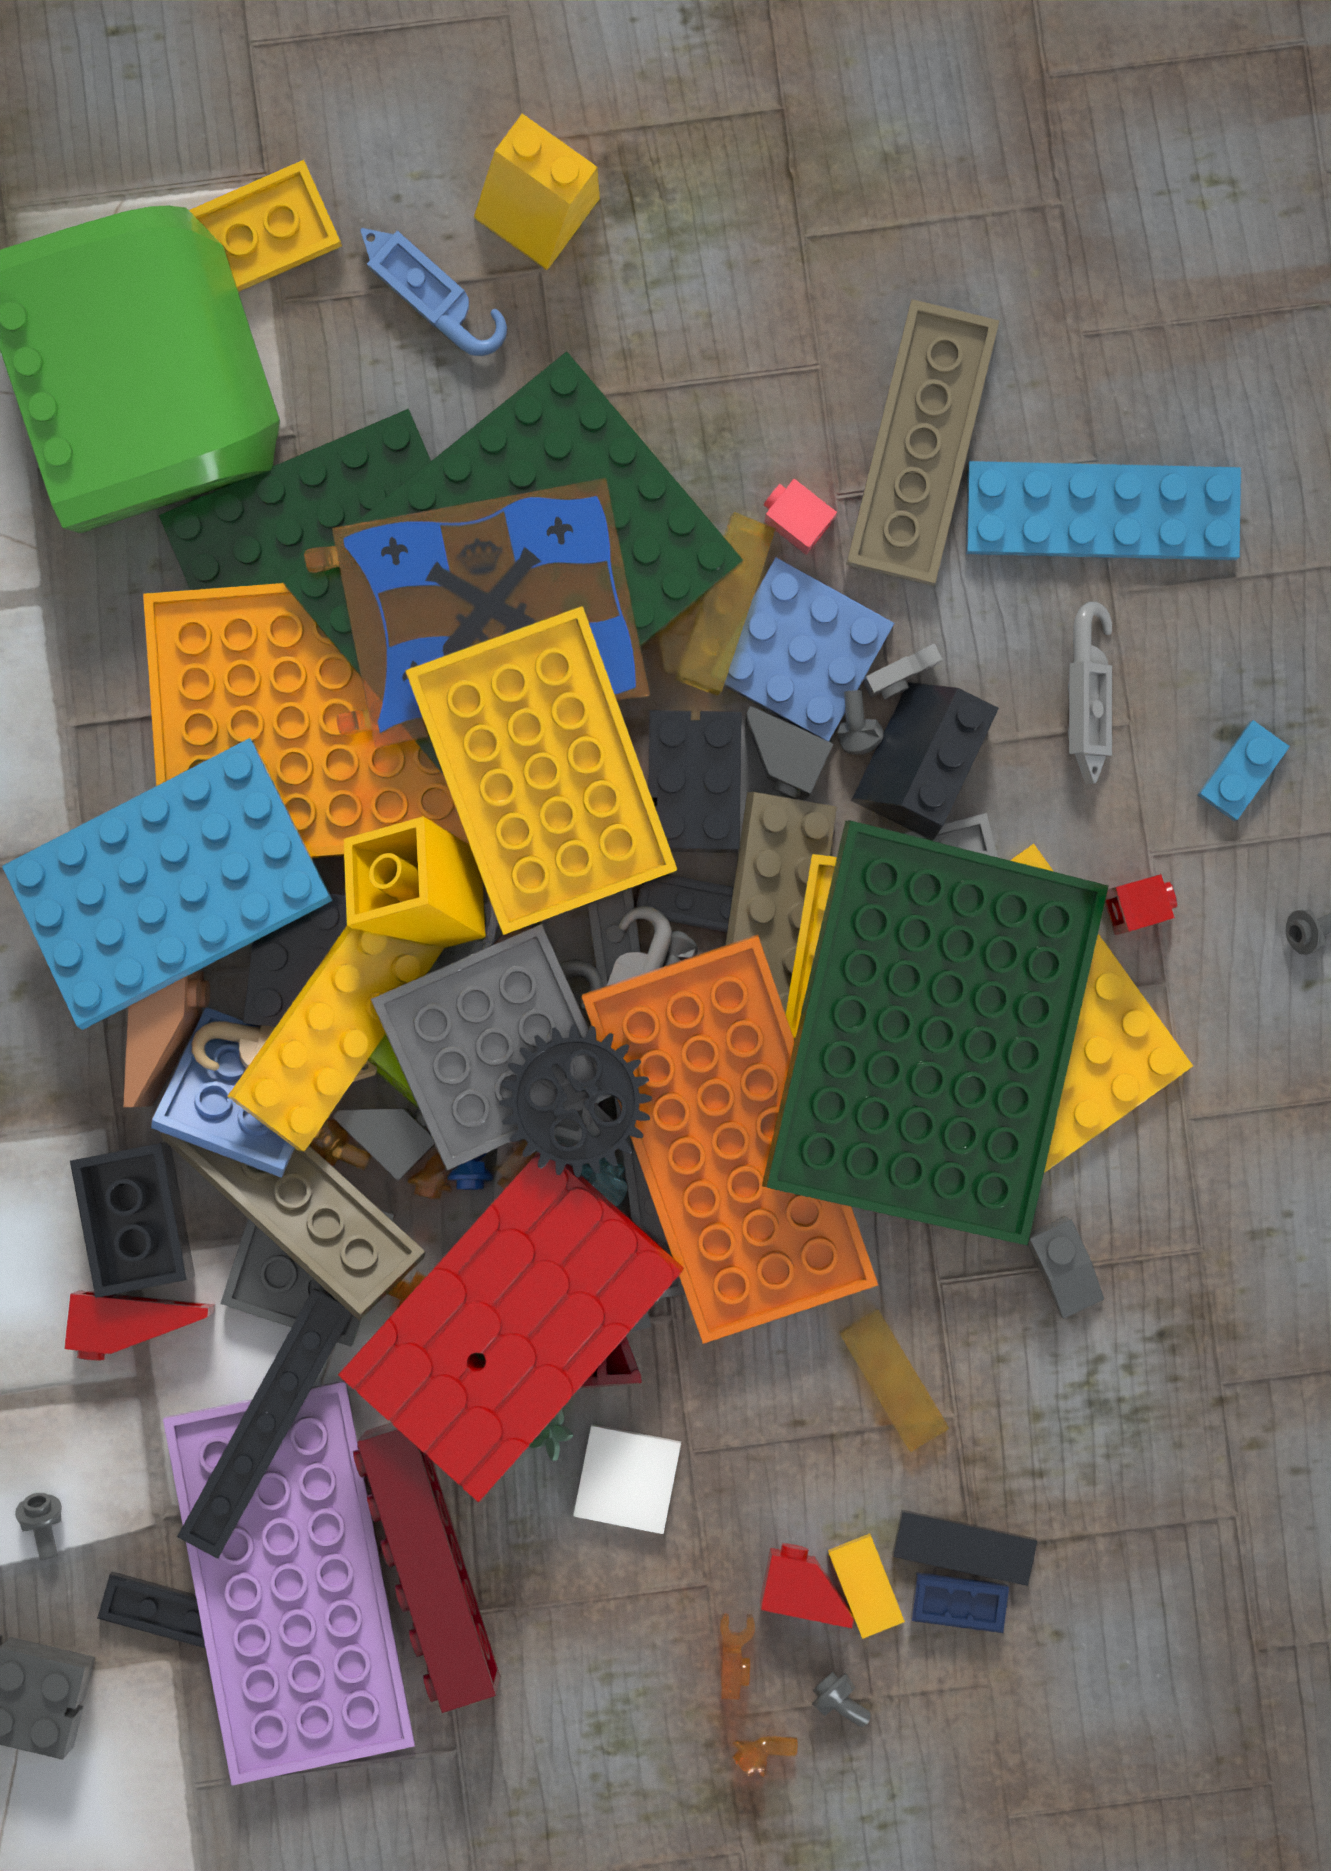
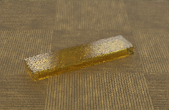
M736 512L730 516L724 538L743 559V564L703 596L675 680L716 696L722 692L776 528Z

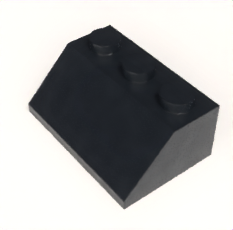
M908 682L909 688L903 692L884 731V737L877 746L851 801L933 841L952 809L999 708L960 688Z

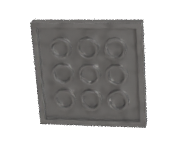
M542 924L371 999L446 1170L511 1142L510 1138L519 1130L517 1124H503L502 1120L513 1114V1108L501 1106L499 1101L512 1097L513 1091L506 1089L501 1083L502 1081L516 1080L517 1075L512 1072L508 1065L509 1063H516L523 1066L526 1062L519 1049L521 1047L534 1053L538 1050L534 1036L539 1035L548 1044L553 1041L552 1028L554 1027L559 1030L562 1038L569 1037L572 1024H576L579 1037L585 1038L589 1030ZM580 1055L572 1060L570 1073L575 1080L587 1082L594 1078L597 1073L596 1062L587 1055ZM558 1064L553 1065L552 1072L567 1094L568 1100L562 1104L566 1111L575 1109L577 1112L584 1109V1102L589 1098L586 1091L577 1093ZM548 1080L535 1082L530 1089L532 1102L540 1107L551 1105L557 1097L556 1086ZM604 1095V1096H601V1097L596 1101V1103H597V1102H600V1101H602V1100H604V1099H606V1098H609V1097H611L612 1095Z

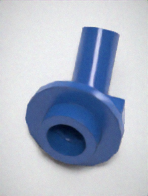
M487 1153L456 1166L447 1175V1180L456 1181L457 1190H483L484 1181L493 1180V1175L484 1167V1162H479Z

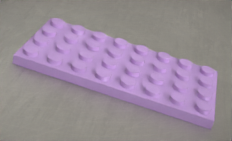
M345 1381L311 1388L219 1558L217 1559L186 1542L231 1786L415 1746L373 1520L367 1502L368 1494L365 1478L359 1476L353 1457V1451L358 1449L347 1383ZM252 1399L163 1418L183 1525Z

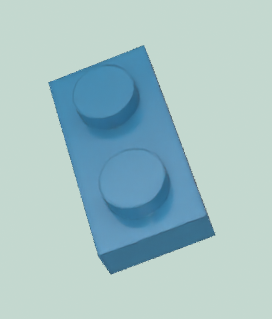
M1254 720L1250 721L1197 795L1231 820H1238L1290 746Z

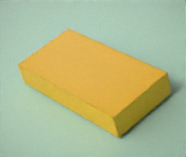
M870 1533L828 1550L862 1639L905 1622Z

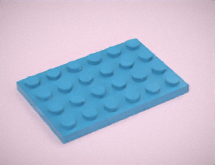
M251 738L2 866L75 1024L81 1030L333 901Z

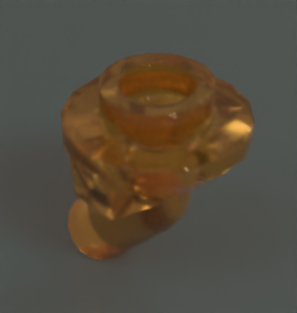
M336 1120L325 1121L309 1144L312 1149L332 1166H335L339 1159L365 1171L372 1156L369 1152L348 1144L350 1139L349 1133Z
M439 1152L426 1162L423 1169H420L419 1172L407 1179V1184L415 1186L414 1195L441 1200L442 1192H452V1187L445 1178V1172H443L446 1168Z
M766 1736L756 1741L736 1740L732 1744L737 1752L732 1758L748 1777L751 1778L757 1772L764 1778L767 1775L768 1755L796 1756L798 1750L797 1737Z

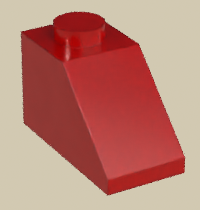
M1162 874L1109 889L1105 900L1115 935L1173 919L1175 917L1172 909L1178 906L1173 886L1170 882L1164 883Z
M782 1543L781 1550L770 1548L759 1601L761 1610L852 1628L854 1619L851 1610L816 1557L808 1555V1548L789 1543Z

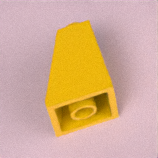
M522 113L494 151L474 219L545 270H548L600 199L598 167Z
M424 816L344 839L347 926L357 930L445 948L486 937L482 877L469 844Z

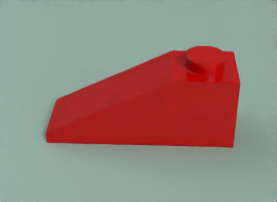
M78 1290L70 1294L64 1349L76 1350L77 1358L105 1360V1354H112L214 1314L215 1304L122 1294L95 1298L93 1291Z

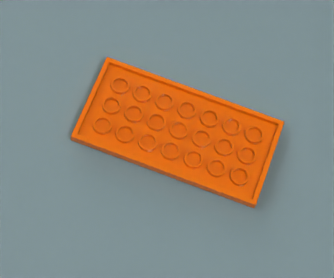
M758 935L582 994L591 1025L596 1029L597 1041L602 1042L609 1033L614 1034L611 1048L616 1051L621 1046L628 1044L629 1049L623 1059L627 1063L640 1059L641 1064L633 1071L635 1077L644 1076L649 1078V1081L638 1087L640 1094L652 1096V1101L639 1104V1110L648 1114L650 1120L635 1122L634 1126L644 1135L642 1139L630 1137L672 1257L684 1268L679 1277L703 1344L878 1286L851 1206L762 1186L795 1040Z

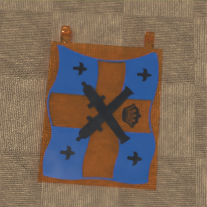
M606 478L332 528L335 546L317 547L305 551L306 567L310 573L340 567L368 709L337 715L338 730L343 736L372 729L375 747L428 738V731L405 670L580 606L584 608L617 702L650 695Z

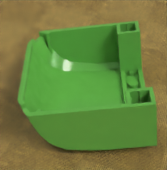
M167 205L128 210L0 250V351L52 507L62 528L77 533H84L271 471L272 466H274L276 440L280 428L278 411L224 246L186 207Z

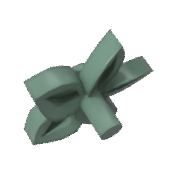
M562 1409L529 1445L530 1448H541L546 1445L547 1454L552 1461L558 1460L560 1452L559 1441H568L574 1436L570 1429L562 1426L564 1422Z

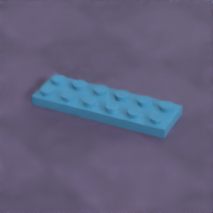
M969 461L967 465L966 554L1237 560L1240 558L1241 467Z

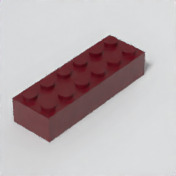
M391 1422L368 1429L357 1441L358 1449L353 1451L354 1462L361 1478L368 1476L372 1492V1494L367 1495L369 1510L374 1522L382 1521L386 1539L381 1540L382 1551L388 1567L396 1566L400 1584L395 1585V1591L402 1612L410 1610L414 1629L409 1630L410 1640L416 1657L424 1655L427 1664L428 1674L423 1675L429 1700L430 1702L438 1700L441 1712L445 1713L494 1697L497 1693L501 1675L434 1462L427 1457L426 1453H423L395 1428Z

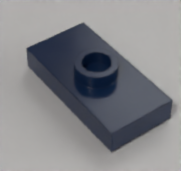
M916 1572L911 1620L1003 1633L1009 1586L1007 1584Z

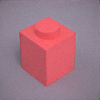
M793 479L787 488L779 484L763 505L769 509L765 515L764 522L805 555L810 552L834 522L837 514L834 509L796 479Z

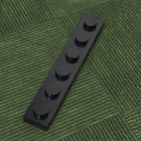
M313 1288L177 1536L181 1540L217 1559L221 1555L352 1315L336 1299Z

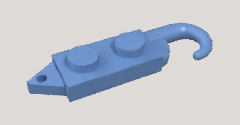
M365 228L360 229L370 259L367 263L368 268L461 350L473 356H486L494 353L502 346L507 335V324L504 316L497 309L491 310L490 313L496 324L493 336L487 340L476 339L461 326L469 310V298L464 289L399 231L389 234ZM370 236L375 237L372 242L367 241Z

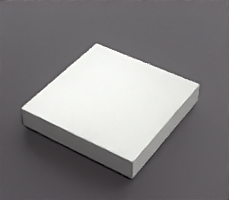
M591 1424L573 1516L663 1534L681 1441Z

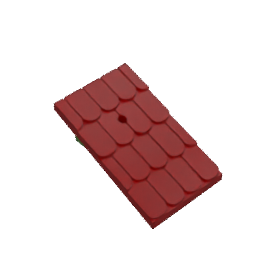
M539 1152L338 1374L342 1380L352 1389H355L363 1399L390 1421L423 1453H426L427 1457L458 1485H461L478 1503L684 1269L581 1175L576 1177L573 1168L569 1164L565 1165L561 1175H556V1161L551 1159L540 1169L538 1167L541 1155Z

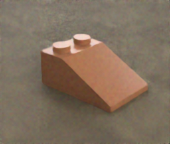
M196 971L128 1006L123 1107L153 1106L202 1016V1008H208L210 983L208 980H204L203 971Z

